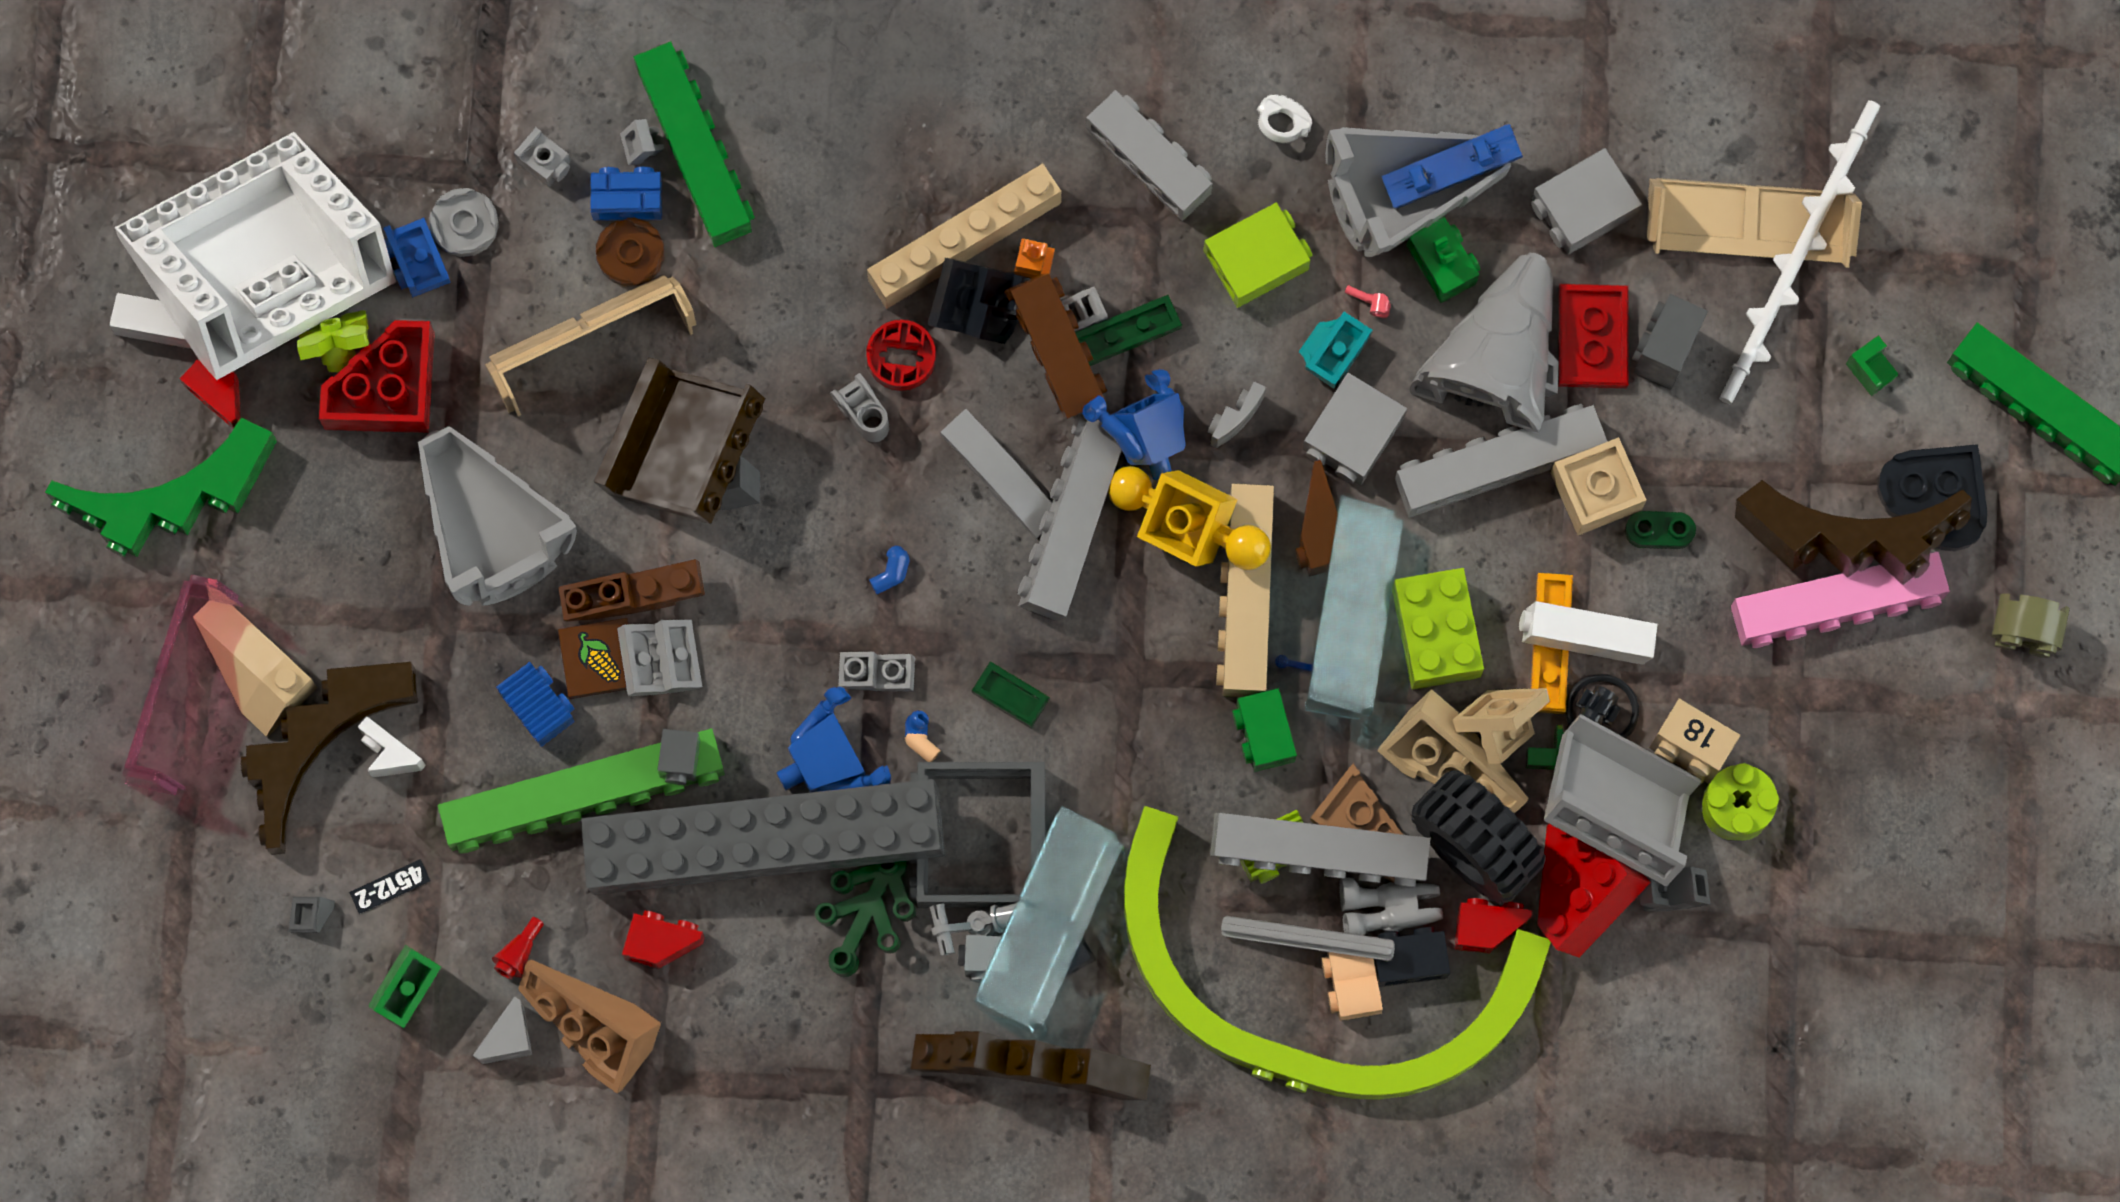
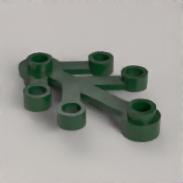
M907 861L894 862V866L890 870L883 869L884 863L871 864L851 873L838 871L831 877V886L839 894H847L853 889V886L874 880L868 892L834 905L827 902L821 903L815 910L816 919L824 926H831L837 919L858 912L842 946L835 948L829 955V966L836 975L849 977L857 971L859 958L855 952L872 917L879 933L877 944L880 949L888 954L895 953L899 949L901 941L892 929L882 897L889 885L895 900L893 905L894 915L902 922H908L915 917L916 907L909 900L902 881V877L907 871ZM843 877L847 878V885L843 888H838L837 881ZM901 906H910L908 914L899 915ZM826 909H831V917L827 920L821 919L822 912ZM889 936L894 937L895 941L892 946H883L885 938ZM845 954L848 956V960L844 965H837L836 961L840 955Z

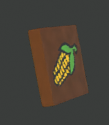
M628 618L558 629L569 699L627 690L617 628L629 624Z

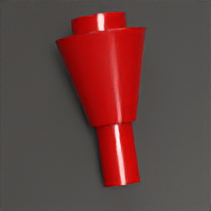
M532 917L522 933L518 934L492 957L493 962L496 964L494 969L501 976L510 980L513 977L522 978L533 941L544 926L540 919Z

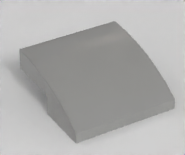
M661 620L655 624H627L617 628L628 696L667 694L702 688L692 620Z

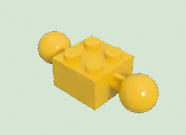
M1127 466L1114 472L1108 489V495L1112 503L1126 511H1134L1142 507L1147 508L1137 535L1138 538L1196 567L1213 563L1220 545L1226 548V554L1230 562L1243 570L1256 569L1262 566L1268 559L1271 545L1268 536L1262 529L1253 525H1243L1236 529L1228 526L1238 499L1179 470L1161 473L1156 489L1152 488L1149 476L1140 468Z

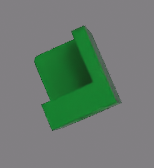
M1879 335L1854 352L1846 363L1847 367L1871 396L1898 376V372L1882 354L1887 345Z

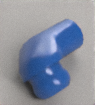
M891 547L886 554L888 561L885 572L869 579L876 595L902 583L906 578L910 559L909 554L902 547Z

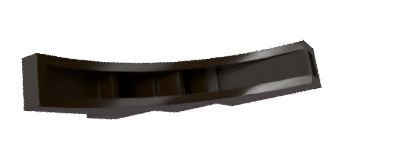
M1761 480L1736 499L1735 519L1792 571L1803 563H1810L1820 552L1847 578L1857 570L1863 571L1868 568L1875 559L1904 585L1911 578H1919L1927 571L1930 565L1931 550L1938 547L1949 532L1953 529L1959 530L1966 525L1971 517L1972 498L1964 490H1961L1943 502L1916 513L1892 518L1858 519L1835 516L1805 507L1783 496L1765 481Z
M412 662L327 669V680H322L321 687L323 701H329L328 704L286 707L287 718L281 719V730L283 739H288V742L246 746V756H241V772L243 778L248 777V781L253 787L262 786L261 790H257L259 811H264V824L259 825V839L261 846L266 845V849L271 855L285 854L286 828L293 799L304 775L319 754L342 732L365 719L366 716L370 717L390 708L418 703L416 669Z
M955 1031L954 1034H916L910 1069L919 1072L967 1074L1020 1080L1084 1091L1118 1100H1146L1151 1065L1092 1048H1063L1038 1040H1010L981 1031Z

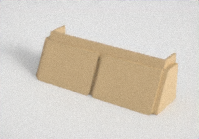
M1663 178L1650 179L1647 238L1649 241H1653V249L1658 254L1660 249L1774 258L1775 255L1791 254L1810 218V214L1802 204L1804 197L1821 196L1823 190L1758 185L1748 186L1744 184ZM1856 194L1836 195L1819 229V233L1827 243V246L1824 250L1808 251L1804 260L1843 263L1845 267L1849 268L1850 256L1856 257L1862 208V201Z
M662 275L581 313L582 319L578 321L574 317L491 355L489 357L491 362L485 364L508 413L515 410L517 416L521 415L516 400L503 375L504 372L668 295L671 296L689 334L692 335V327L697 324L693 308L680 283L673 276L667 278L665 275Z

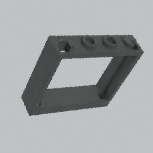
M917 762V772H911V781L928 779H1031V894L928 895V858L910 860V863H917V877H910V898H917V907L929 908L938 904H945V908H991L993 905L1003 907L1022 902L1023 900H1028L1031 908H1037L1044 904L1045 762Z

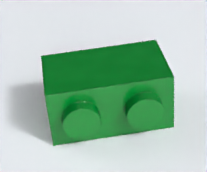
M1279 688L1238 698L1237 709L1232 710L1236 730L1243 729L1246 743L1241 744L1245 763H1252L1254 772L1294 763L1297 754Z
M405 944L368 1006L390 1021L405 1028L442 966Z

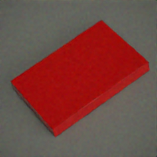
M1559 284L1558 387L1627 389L1629 286Z

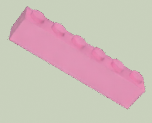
M1939 551L1930 553L1929 568L1919 578L1913 577L1904 585L1884 567L1878 565L1866 568L1863 571L1857 570L1848 578L1844 574H1839L1735 598L1731 609L1741 646L1752 644V648H1760L1772 644V639L1783 636L1786 637V640H1795L1806 636V631L1819 628L1821 633L1829 632L1840 628V623L1852 620L1854 625L1864 624L1874 620V615L1886 612L1888 617H1894L1908 612V607L1921 605V609L1936 607L1942 604L1941 600L1950 592Z

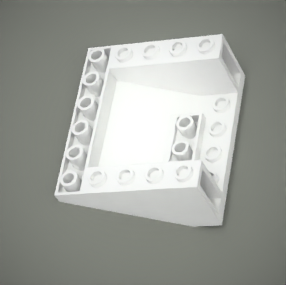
M295 132L115 227L117 236L200 362L216 380L396 282L378 220Z

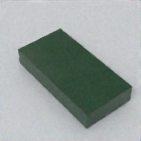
M991 661L972 689L974 695L1031 729L1050 700V697Z

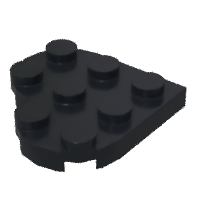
M1978 444L1909 450L1896 454L1882 467L1878 476L1877 492L1886 513L1891 517L1912 514L1932 507L1961 490H1964L1972 498L1969 521L1961 529H1953L1949 532L1942 543L1936 548L1954 552L1966 549L1978 541L1987 525L1988 511Z

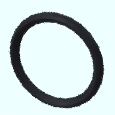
M1595 674L1585 677L1572 687L1566 699L1565 716L1569 726L1574 722L1572 705L1577 693L1590 683L1606 681L1620 687L1627 694L1632 706L1630 723L1620 736L1627 738L1633 732L1639 718V705L1633 690L1624 681L1608 674Z

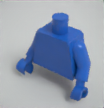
M1162 369L1151 371L1153 374L1145 375L1146 384L1152 390H1156L1158 394L1144 398L1111 415L1106 411L1107 405L1104 398L1097 396L1084 406L1082 412L1086 420L1090 422L1099 420L1102 423L1101 427L1115 439L1129 464L1149 465L1153 480H1159L1161 473L1172 472L1168 457L1183 451L1186 446L1183 428L1184 406L1180 401L1179 393H1175L1172 388H1168L1170 375Z
M843 687L828 689L824 694L826 700H822L794 731L790 738L791 745L788 747L789 754L794 763L776 772L785 791L802 782L805 783L810 793L884 785L891 782L888 765L879 767L870 776L865 775L860 761L835 717L834 708L851 699Z

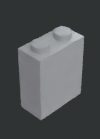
M1606 148L1536 187L1532 196L1533 201L1531 202L1537 217L1540 220L1545 218L1551 230L1549 233L1558 248L1563 247L1568 255L1638 215L1642 205Z
M1347 373L1304 440L1302 450L1307 452L1306 456L1312 462L1321 460L1322 465L1325 463L1334 468L1336 475L1345 482L1353 484L1355 481L1362 485L1405 418L1407 408L1350 373Z

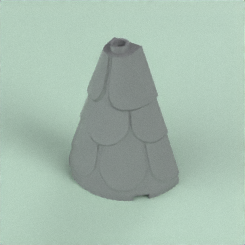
M1343 127L1330 130L1326 141V164H1332L1333 169L1331 172L1332 179L1328 180V186L1337 218L1349 242L1357 251L1365 250L1366 257H1373L1390 251L1422 228H1428L1454 208L1465 206L1507 175L1511 163L1395 210L1381 176L1480 135L1441 131L1438 134L1403 130L1382 131ZM1423 169L1424 176L1429 183L1425 170Z
M1536 253L1519 256L1479 297L1478 304L1451 331L1450 336L1418 370L1410 386L1412 395L1443 404L1447 393L1451 392L1500 407L1507 424L1539 433L1541 424L1544 421L1545 384L1546 373L1548 372V332L1552 330L1553 276L1544 257Z
M450 426L440 431H432L423 440L418 442L425 494L428 503L431 505L434 533L439 543L445 583L459 603L470 606L473 603L472 601H480L482 606L514 597L551 573L557 567L554 561L561 552L568 554L574 544L577 528L573 521L570 520L569 515L532 490L528 483L496 463L494 456Z

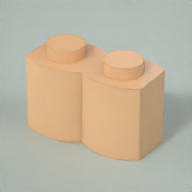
M1327 952V957H1321L1325 979L1331 978L1334 991L1328 992L1331 1013L1338 1012L1339 1021L1382 1014L1383 1008L1374 959Z

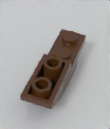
M696 559L632 574L621 572L559 587L563 618L566 622L601 619L675 606V602L705 595L700 562Z

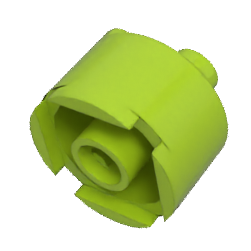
M1746 763L1729 766L1721 770L1704 791L1702 799L1703 818L1709 829L1722 839L1750 840L1758 836L1773 819L1779 797L1772 780L1760 769ZM1742 798L1746 803L1744 806L1736 808L1733 803L1736 799Z

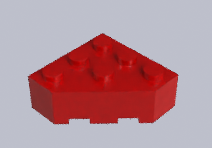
M393 321L384 329L385 332L380 337L359 351L348 361L346 367L321 385L319 420L325 430L429 433L435 332L430 321Z
M1549 823L1546 827L1545 863L1542 870L1537 925L1556 950L1580 958L1650 884V881L1639 871Z

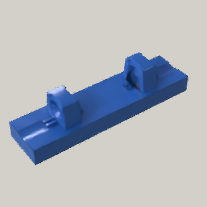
M1507 124L1381 177L1392 205L1396 210L1523 158L1511 125ZM1423 169L1425 170L1429 183L1424 176Z

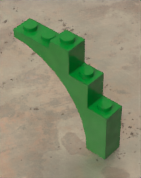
M240 418L226 441L207 460L185 475L160 486L129 493H98L78 490L51 480L45 493L53 501L51 506L67 515L74 511L83 516L82 521L95 529L101 530L102 526H104L100 535L108 543L106 546L108 550L122 557H125L127 553L138 557L157 521V526L172 535H176L177 531L188 535L207 499L209 500L207 503L209 506L222 513H227L228 509L239 513L277 440L271 431Z

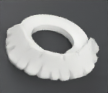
M1276 94L1269 95L1263 99L1257 108L1260 114L1258 125L1261 132L1275 142L1290 143L1299 137H1307L1308 131L1311 130L1312 119L1302 105L1294 102L1291 98ZM1279 112L1287 114L1293 119L1294 128L1289 132L1276 131L1269 125L1268 117Z

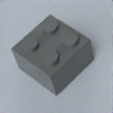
M1672 294L1669 295L1665 304L1659 301L1646 328L1651 334L1644 332L1632 358L1633 361L1637 362L1633 373L1671 390L1708 311Z

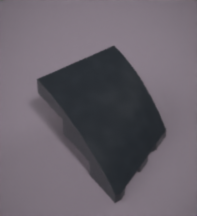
M945 257L928 325L961 332L978 339L1005 344L1019 322L1016 313L1017 305L1014 300L1009 302L1005 290L1032 278Z

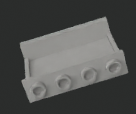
M1580 714L1562 735L1544 821L1667 887L1686 865L1687 856L1679 852L1689 796L1701 784V779Z

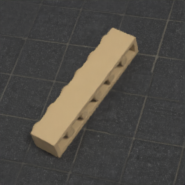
M1042 163L868 268V281L885 308L888 309L939 278L945 257L965 262L1060 205L1061 190Z
M1232 484L1231 492L1228 495L1238 500L1229 520V527L1236 529L1243 525H1253L1262 529L1268 536L1272 549L1274 486ZM1271 549L1266 562L1253 570L1240 569L1234 566L1229 559L1228 562H1221L1220 583H1227L1226 596H1220L1219 617H1226L1225 630L1218 631V651H1224V665L1217 664L1216 686H1223L1222 696L1245 697L1266 692Z

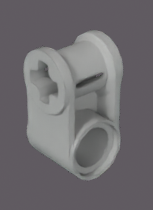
M858 373L854 376V381L839 391L834 389L830 394L840 411L851 421L862 438L869 442H879L889 432L888 415L885 408L876 398L870 385ZM870 417H878L882 420L881 424L875 428H869L864 425L865 421Z

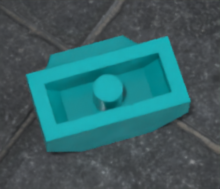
M1343 312L1336 320L1319 322L1299 350V353L1306 362L1305 369L1334 389L1363 350L1373 330L1346 312Z

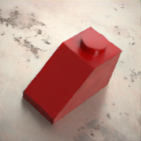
M197 359L182 375L180 381L191 394L234 429L240 420V394L237 375L233 371L216 380L200 360Z

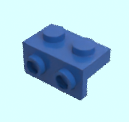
M425 218L394 230L391 229L390 225L384 227L387 238L384 240L389 258L396 257L400 267L394 270L401 290L408 288L412 298L451 283Z

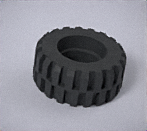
M1461 771L1446 772L1413 805L1411 812L1412 822L1423 837L1431 838L1430 846L1435 850V853L1455 873L1460 875L1467 884L1473 886L1480 894L1487 896L1493 902L1496 901L1502 904L1512 901L1544 867V851L1538 845L1534 835L1528 831L1526 825L1495 794H1492L1480 782H1476L1471 776L1464 775Z

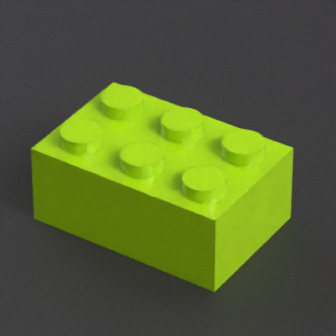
M1464 568L1395 579L1392 593L1411 689L1481 678L1484 665Z

